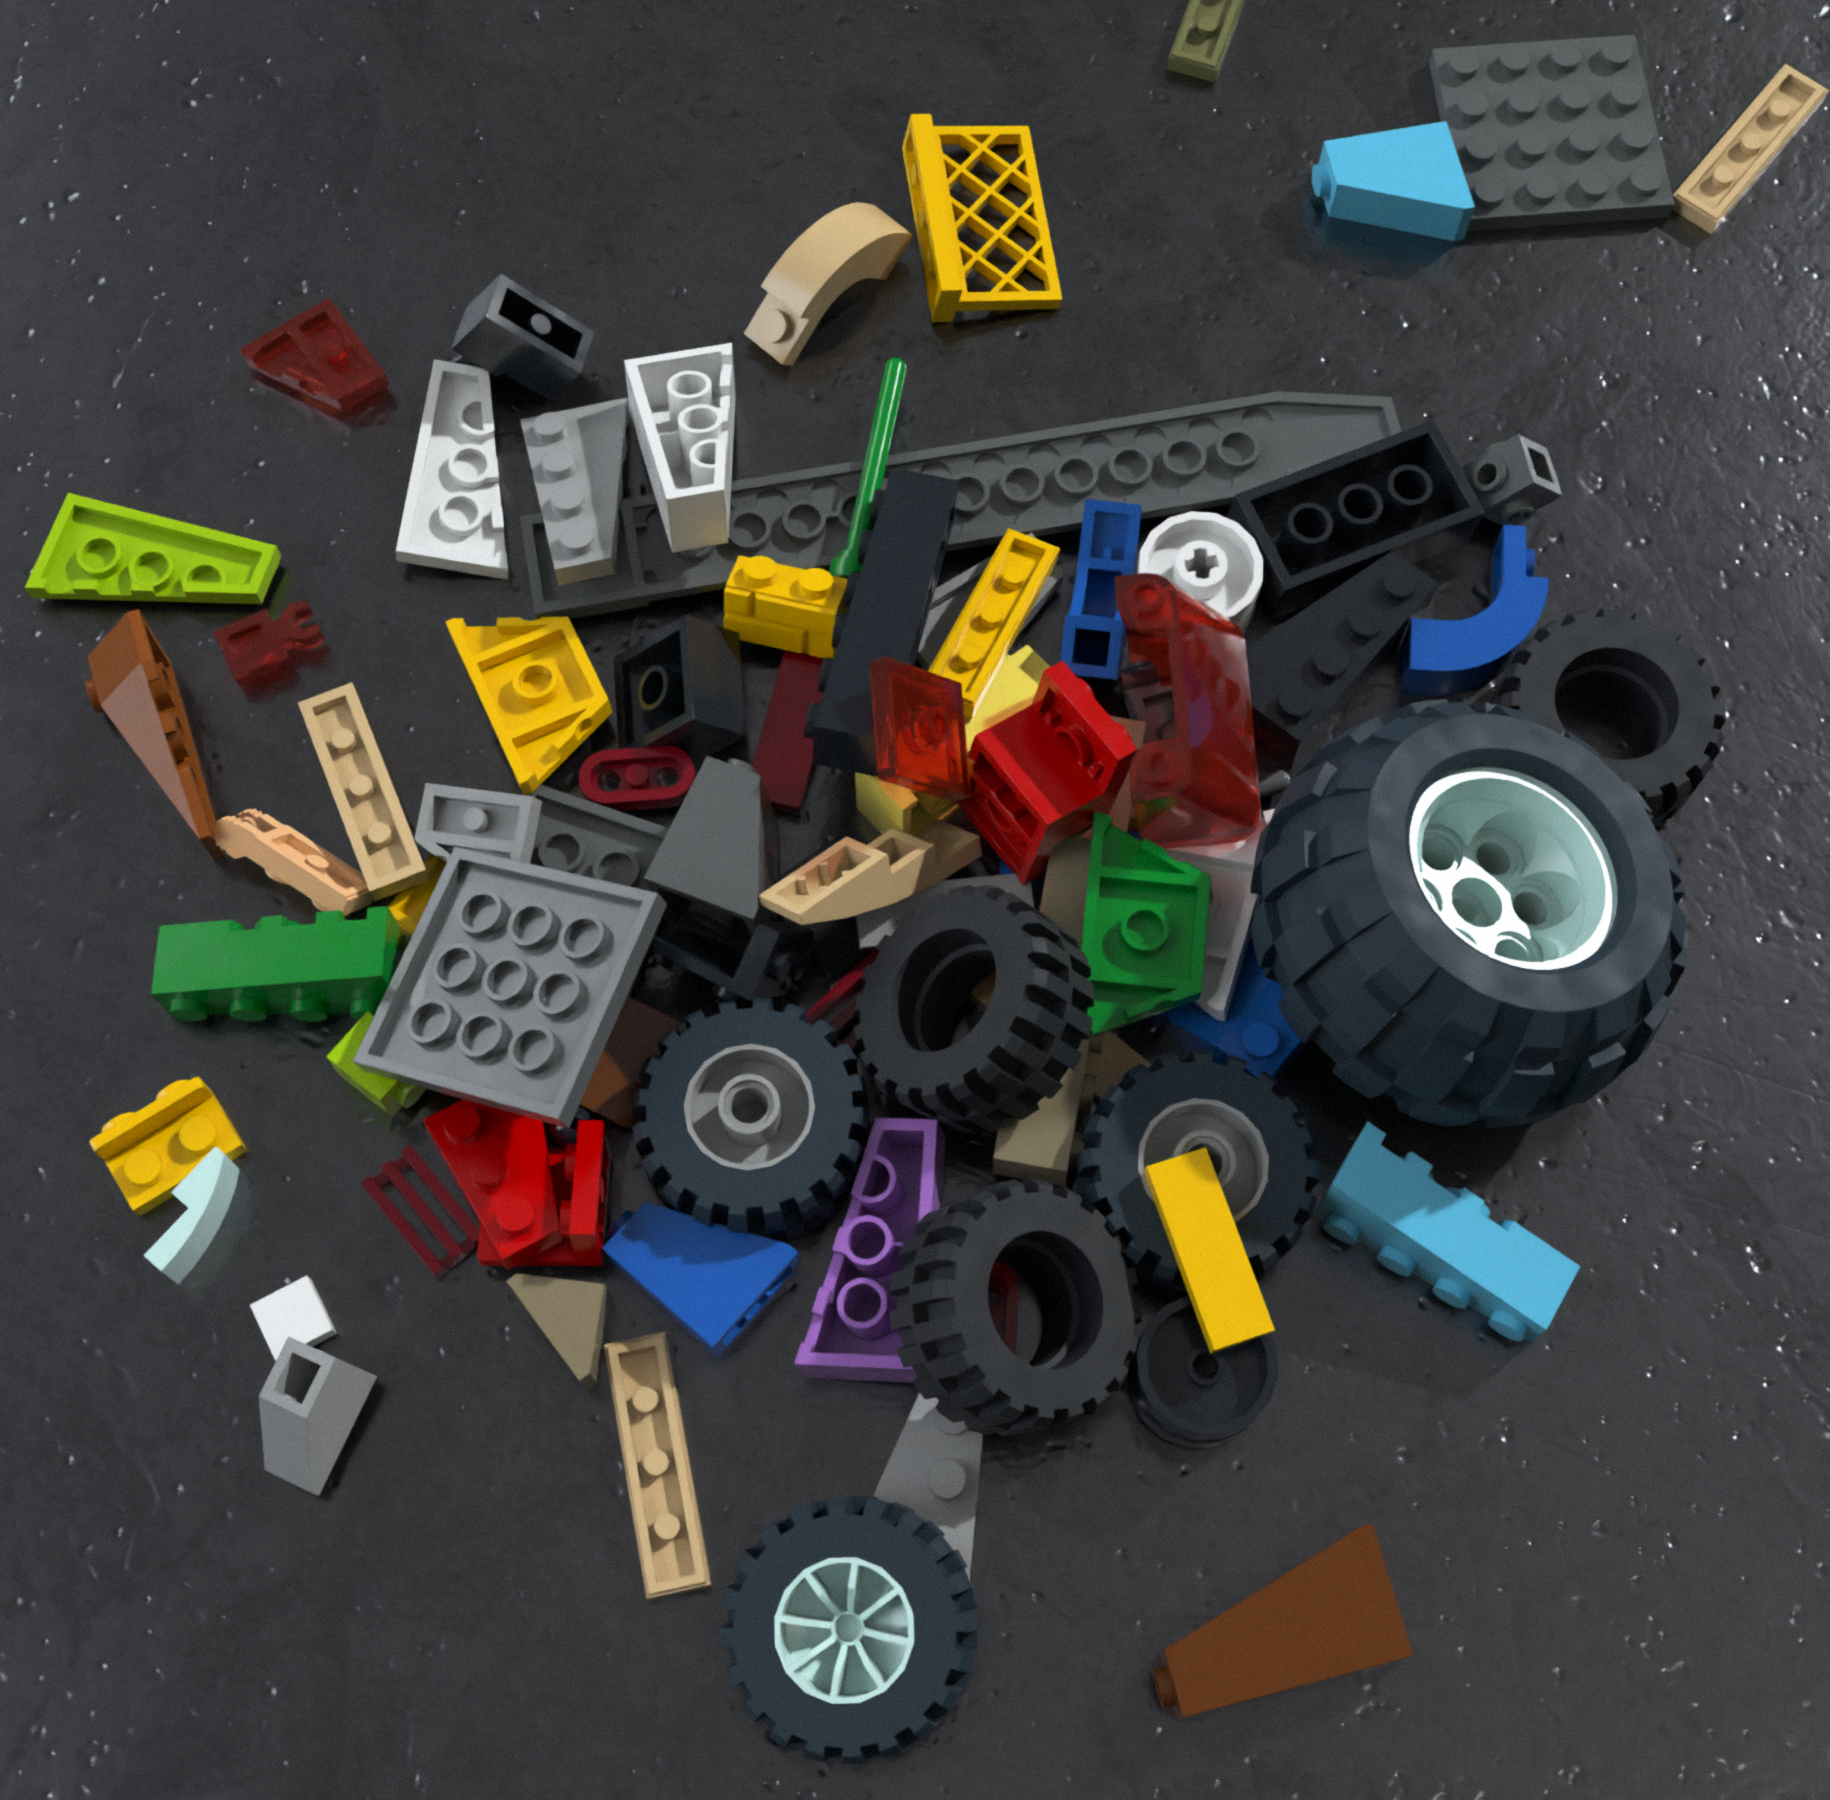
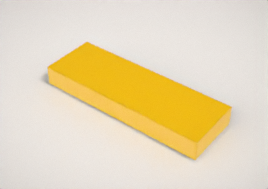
M1205 1147L1146 1166L1143 1171L1210 1354L1274 1332L1275 1328L1207 1148Z

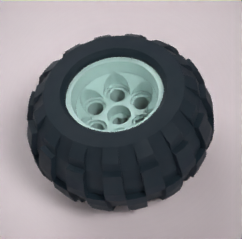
M1447 699L1427 700L1410 703L1383 717L1382 720L1375 716L1335 737L1319 749L1313 758L1292 779L1277 799L1272 818L1261 832L1257 845L1250 893L1257 894L1258 898L1251 933L1260 969H1263L1265 978L1278 982L1284 993L1278 1005L1280 1012L1303 1044L1314 1040L1336 1062L1332 1071L1333 1074L1369 1099L1383 1093L1393 1097L1399 1111L1409 1114L1408 1117L1447 1127L1486 1120L1487 1127L1494 1128L1549 1119L1562 1109L1577 1103L1586 1102L1612 1083L1625 1069L1641 1057L1652 1042L1674 1002L1668 997L1672 994L1686 968L1689 931L1685 930L1686 916L1677 905L1685 892L1672 848L1659 838L1651 821L1653 819L1651 816L1652 810L1629 781L1623 782L1599 759V752L1570 732L1564 733L1561 731L1558 733L1544 727L1534 715L1517 709L1487 702L1472 709L1463 702L1448 703Z

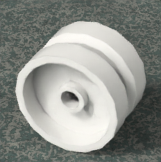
M1190 511L1170 517L1149 533L1140 550L1137 574L1135 576L1132 611L1140 631L1156 647L1173 655L1187 653L1224 642L1237 643L1243 638L1253 618L1256 600L1263 582V558L1255 539L1239 523L1217 513Z

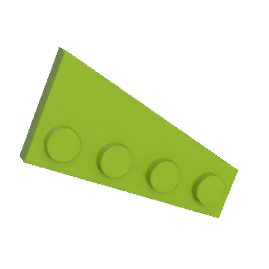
M68 493L25 585V589L31 598L262 604L282 556L276 545Z

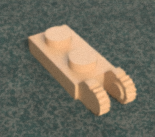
M250 808L238 813L237 818L235 815L223 817L221 820L216 821L217 824L213 826L214 840L216 841V846L219 845L221 850L225 849L226 853L234 859L244 856L248 857L265 868V873L271 879L282 884L291 885L309 897L312 904L322 912L340 910L346 916L371 905L373 902L361 872L290 826L283 825L268 814L263 815L262 810L257 811L256 808Z

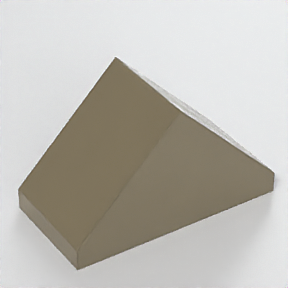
M516 1273L506 1282L588 1392L598 1384L612 1299L606 1285Z

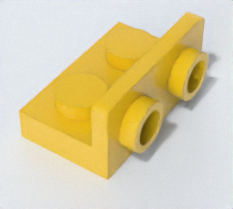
M200 1077L171 1083L157 1094L156 1101L136 1113L128 1112L114 1117L103 1126L102 1133L89 1141L94 1152L105 1161L132 1211L139 1217L173 1197L174 1195L171 1192L215 1146L231 1161L248 1151L215 1094Z

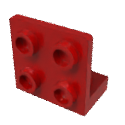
M578 1120L576 1143H567L566 1149L547 1148L560 1217V1234L563 1241L517 1266H603L604 1252L602 1247L605 1245L611 1150L603 1120ZM480 1225L477 1249L479 1263L482 1266H504Z

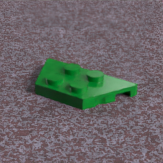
M1094 812L1080 948V951L1085 953L1091 969V976L1087 980L1094 985V1007H1089L1087 1010V1015L1092 1017L1093 1022L1089 1038L1200 999L1203 984L1211 876L1187 862H1179L1172 859L1164 848L1147 838H1144L1142 842L1112 825L1113 818L1099 812Z

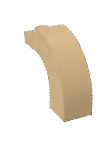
M850 203L831 211L801 234L776 262L761 285L768 293L743 334L782 365L792 366L820 319L836 298L851 285L862 279L886 280L913 237V234L872 204Z

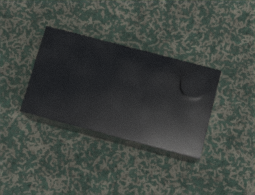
M1432 420L1236 494L1226 518L1239 523L1256 541L1263 558V582L1259 596L1271 619H1275L1313 604L1391 551H1394L1413 565L1467 544L1486 512L1438 426Z

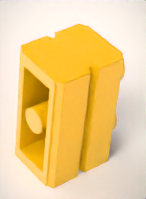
M740 555L724 590L725 614L723 627L738 632L739 640L796 653H805L819 658L828 657L834 659L837 649L832 648V635L838 613L848 615V605H845L848 579L833 576L828 571L820 568L805 570L775 563V561L765 556L750 558Z

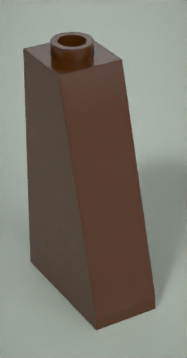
M1373 1523L1355 1529L1158 1654L1161 1667L1153 1668L1152 1674L1162 1708L1173 1707L1176 1720L1178 1721L1398 1662L1414 1656Z

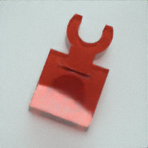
M307 601L292 603L284 610L281 618L275 621L271 620L267 610L264 609L213 632L239 687L291 665L292 662L287 650L294 647L312 649L324 642L325 638L318 624L303 630L297 629L301 622L314 617Z

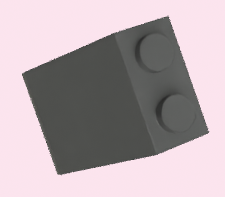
M706 756L644 876L649 890L658 893L667 903L662 915L667 926L743 955L758 923L777 922L778 917L777 913L760 905L758 896L776 884L779 848V825L759 772L751 765L738 759H728L726 763Z

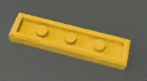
M1010 528L1007 529L920 685L918 698L973 719L1055 567L1060 552L1059 547Z

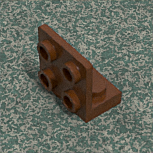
M627 996L579 1106L622 1128H630L635 1120L631 1109L633 1093L643 1087L639 1076L640 1070L646 1058L653 1057L658 1059L661 1054L657 1042L669 1029L677 1032L679 1021Z

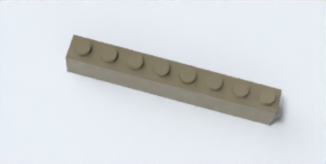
M1110 716L1114 722H1118L1125 727L1138 750L1108 816L1113 818L1112 825L1126 833L1128 831L1139 832L1145 798L1134 796L1137 778L1149 779L1154 745L1143 743L1146 722ZM1093 824L1054 845L1049 856L1039 912L1066 929L1078 941L1079 950L1081 948ZM1104 1033L1081 1041L1078 1051L1082 1054V1057L1075 1070L1068 1068L1060 1082L1064 1086L1053 1098L1048 1099L1044 1097L1037 1103L1040 1108L1038 1111L1023 1120L1012 1117V1125L998 1130L993 1156V1174L1024 1180H1045L1052 1185L1066 1186L1068 1169H1078V1154H1081L1085 1146V1142L1081 1141L1084 1133L1075 1132L1079 1110L1091 1112L1097 1075L1085 1073L1089 1052L1101 1054Z

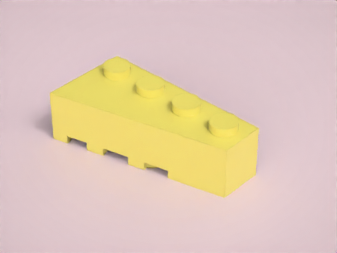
M1027 644L1013 655L1007 654L973 719L936 706L897 732L894 736L883 778L855 772L857 809L881 834H884L891 828H896L913 836L937 819L947 820L960 809L954 800V796L975 735L1032 705L1043 672L1050 668V666Z

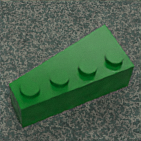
M388 906L367 908L366 919L352 921L344 919V913L340 910L317 912L316 923L305 925L288 920L283 915L261 917V920L255 923L254 929L244 930L242 924L233 920L159 926L151 995L172 1017L186 1021L204 1020L207 1018V1014H230L231 1017L243 1021H262L267 1018V1014H290L294 1019L307 1022L323 1021L327 1019V1014H350L353 1019L360 1020L367 1011L373 1016L375 1015L408 946V942Z

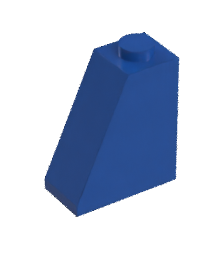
M644 1202L635 1213L631 1210L622 1213L607 1230L605 1239L608 1242L602 1247L611 1265L717 1359L801 1267L799 1253L789 1244L749 1232L748 1234L730 1232L728 1226L715 1222L711 1228L695 1221L692 1215Z

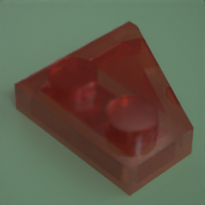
M330 298L239 349L248 367L342 412L389 385L385 372Z

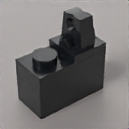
M500 274L466 307L451 348L452 351L457 353L452 362L481 367L496 377L504 373L550 401L581 374L595 331L513 280Z

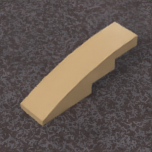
M939 819L913 836L896 828H891L868 845L846 836L758 895L760 905L800 925L856 916L894 904L949 877L982 856L980 839L976 834Z

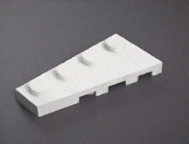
M434 359L396 547V561L508 580V563L494 437L489 372L481 367Z

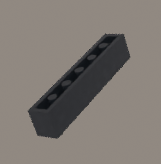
M892 468L886 489H876L870 513V522L875 523L873 530H863L859 544L858 563L863 564L861 572L851 571L847 582L845 605L850 606L848 615L838 613L833 629L832 648L837 649L835 658L825 657L822 663L818 682V692L824 693L821 704L811 702L806 716L804 737L813 739L812 764L883 778L954 525L959 480Z

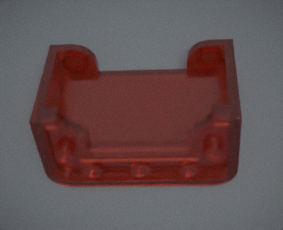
M1140 573L1115 576L1116 604L1126 630L1130 662L1137 663L1143 660L1150 663L1158 672L1161 686L1172 685L1176 739L1147 743L1136 751L1130 762L1131 802L1141 839L1143 841L1144 838H1147L1165 850L1229 844L1246 840L1255 833L1260 824L1261 803L1247 652L1242 630L1233 621L1158 574Z

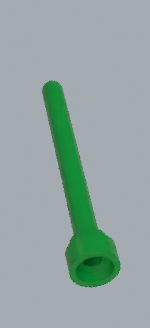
M891 358L885 364L846 548L839 552L838 557L831 561L829 573L833 576L848 579L851 571L861 572L863 564L858 563L859 544L863 530H873L874 523L870 522L872 501L876 489L882 488L906 375V364L900 358Z

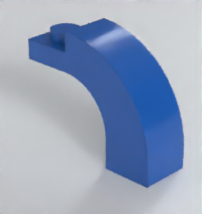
M1085 499L1075 586L1070 611L1065 615L1060 662L1064 661L1075 675L1117 680L1119 677L1126 644L1137 564L1136 556L1142 505Z
M1503 525L1491 553V605L1487 609L1473 617L1454 621L1411 618L1401 642L1400 694L1444 696L1462 693L1486 684L1508 668L1516 651L1532 634L1541 616L1548 594L1549 578L1533 577L1535 551L1534 549L1526 548V526Z

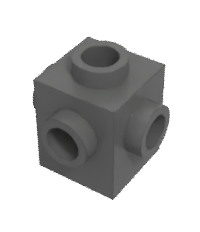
M1519 434L1505 442H1498L1486 447L1481 452V456L1462 466L1465 477L1486 512L1483 517L1502 526H1516L1525 523L1534 516L1535 511L1563 496L1547 448Z

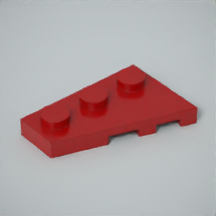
M465 1099L423 1119L429 1136L506 1270L563 1241L560 1234V1217L543 1121Z

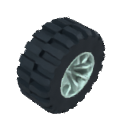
M848 1496L810 1502L790 1510L791 1513L781 1520L772 1521L758 1534L760 1537L758 1542L752 1548L743 1551L734 1566L739 1571L735 1582L725 1588L721 1607L728 1609L727 1623L719 1627L720 1648L728 1647L731 1666L724 1668L731 1688L739 1684L747 1699V1702L741 1707L753 1723L762 1719L773 1729L769 1738L784 1748L794 1744L805 1749V1758L825 1762L829 1758L843 1759L844 1765L863 1764L869 1758L883 1756L885 1759L902 1752L907 1746L918 1739L921 1740L934 1729L957 1703L958 1697L967 1686L975 1667L973 1665L975 1652L980 1646L981 1626L977 1624L976 1608L979 1606L976 1587H971L964 1569L968 1566L958 1549L954 1551L943 1538L945 1533L931 1521L926 1522L915 1515L913 1509L897 1502H886L879 1500L878 1497Z

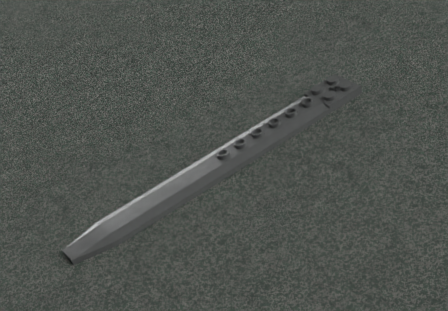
M1277 391L888 455L881 489H886L892 468L959 480L955 521L946 552L1000 543L1008 528L1025 535L1032 533L1035 537L1082 529L1085 499L1142 505L1141 519L1232 504L1236 494L1402 431L1392 397ZM865 459L731 481L728 543L707 546L701 549H690L672 553L654 494L619 500L618 516L620 523L615 574L558 586L542 513L520 516L536 620L541 617L567 616L569 619L645 607L649 606L648 602L722 590L725 589L728 578L740 555L750 558L765 556L778 564L805 570L820 568L829 572L831 561L838 557L841 550L846 548Z

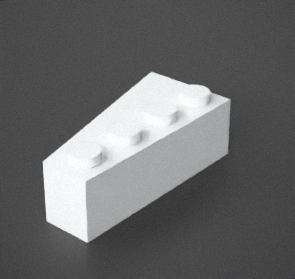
M732 343L624 360L630 415L672 553L728 543L736 403Z

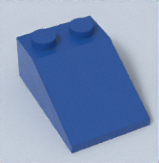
M1251 938L1248 942L1225 1022L1216 1020L1194 1002L1146 1018L1189 1053L1193 1049L1211 1050L1213 1054L1212 1062L1223 1064L1229 1054L1246 1060L1244 1072L1255 1078H1258L1264 1070L1277 1079L1305 1045L1280 1012L1278 1005L1284 993L1278 982L1265 978L1263 969H1260L1253 939Z

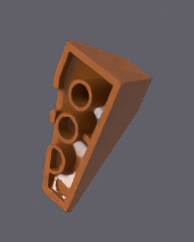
M136 609L127 612L87 656L93 676L92 679L85 681L89 700L96 713L105 711L213 860L217 861L226 858L224 849L221 850L219 845L216 846L214 834L212 833L216 820L171 661L140 610Z

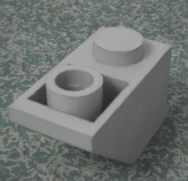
M288 1336L259 1394L265 1470L319 1496L377 1376Z

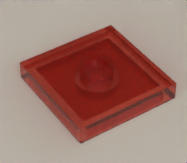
M887 656L870 662L879 780L953 802L971 797L962 684Z

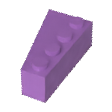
M875 1118L851 1191L852 1199L843 1226L839 1227L832 1248L834 1254L823 1287H819L811 1311L813 1317L804 1343L801 1342L794 1365L807 1378L913 1383L912 1381L918 1377L912 1366L903 1367L896 1350L903 1345L899 1330L891 1331L889 1311L897 1309V1296L890 1295L889 1291L892 1273L903 1270L904 1264L898 1261V1254L905 1239L917 1236L914 1233L915 1225L927 1213L939 1210L940 1204H942L946 1137L938 1120Z

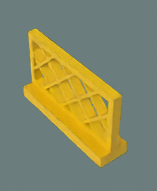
M911 114L902 152L932 322H953L956 311L1059 309L1063 299L1029 126H933L931 114ZM1017 144L1019 158L1010 165L992 152L991 149L995 145ZM942 145H959L971 155L959 165L943 153ZM979 161L1001 175L990 187L969 172ZM958 182L980 197L969 209L950 195V190ZM1008 182L1027 194L1028 200L1020 208L999 194ZM987 204L1009 218L999 230L977 216ZM966 225L987 240L977 253L958 240V234ZM1017 225L1035 237L1036 244L1028 252L1006 237ZM995 247L1017 262L1007 274L985 260ZM974 269L996 285L990 292H968L966 278ZM1027 269L1044 282L1045 291H1028L1014 280Z

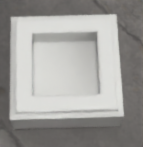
M307 1275L250 1305L275 1360H277L288 1336L313 1347L337 1334L312 1279Z

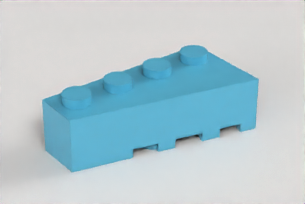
M1367 1122L1346 1155L1313 1216L1323 1221V1229L1334 1238L1347 1244H1355L1358 1241L1377 1252L1378 1261L1389 1270L1402 1276H1410L1413 1273L1434 1285L1433 1293L1444 1302L1461 1309H1465L1468 1305L1489 1317L1488 1324L1499 1334L1514 1341H1522L1524 1338L1530 1342L1535 1341L1547 1331L1580 1266L1515 1221L1502 1220L1498 1225L1489 1219L1491 1211L1484 1204L1485 1201L1466 1188L1457 1189L1449 1187L1445 1189L1436 1183L1434 1177L1430 1174L1433 1165L1414 1152L1407 1153L1405 1158L1395 1155L1381 1145L1386 1133L1370 1122Z

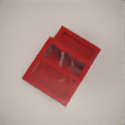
M1061 661L1044 670L1032 705L975 735L954 800L1013 874H1016L1022 885L1025 886L1042 876L1054 845L1093 824L1094 812L1110 814L1138 749L1133 744L1131 736L1125 727L1118 722H1114L1097 702L1090 686L1083 679L1077 678L1064 661Z

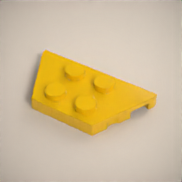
M568 616L541 617L532 621L524 620L520 617L497 618L496 626L467 627L464 618L448 620L446 625L519 787L523 795L532 794L612 713L609 699Z

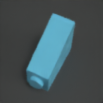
M1446 121L1324 141L1319 163L1312 167L1314 193L1317 197L1323 196L1329 217L1450 241L1464 240L1475 206Z

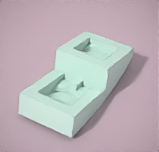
M216 1146L171 1192L188 1209L143 1255L178 1285L207 1250L222 1224L236 1189L240 1169Z

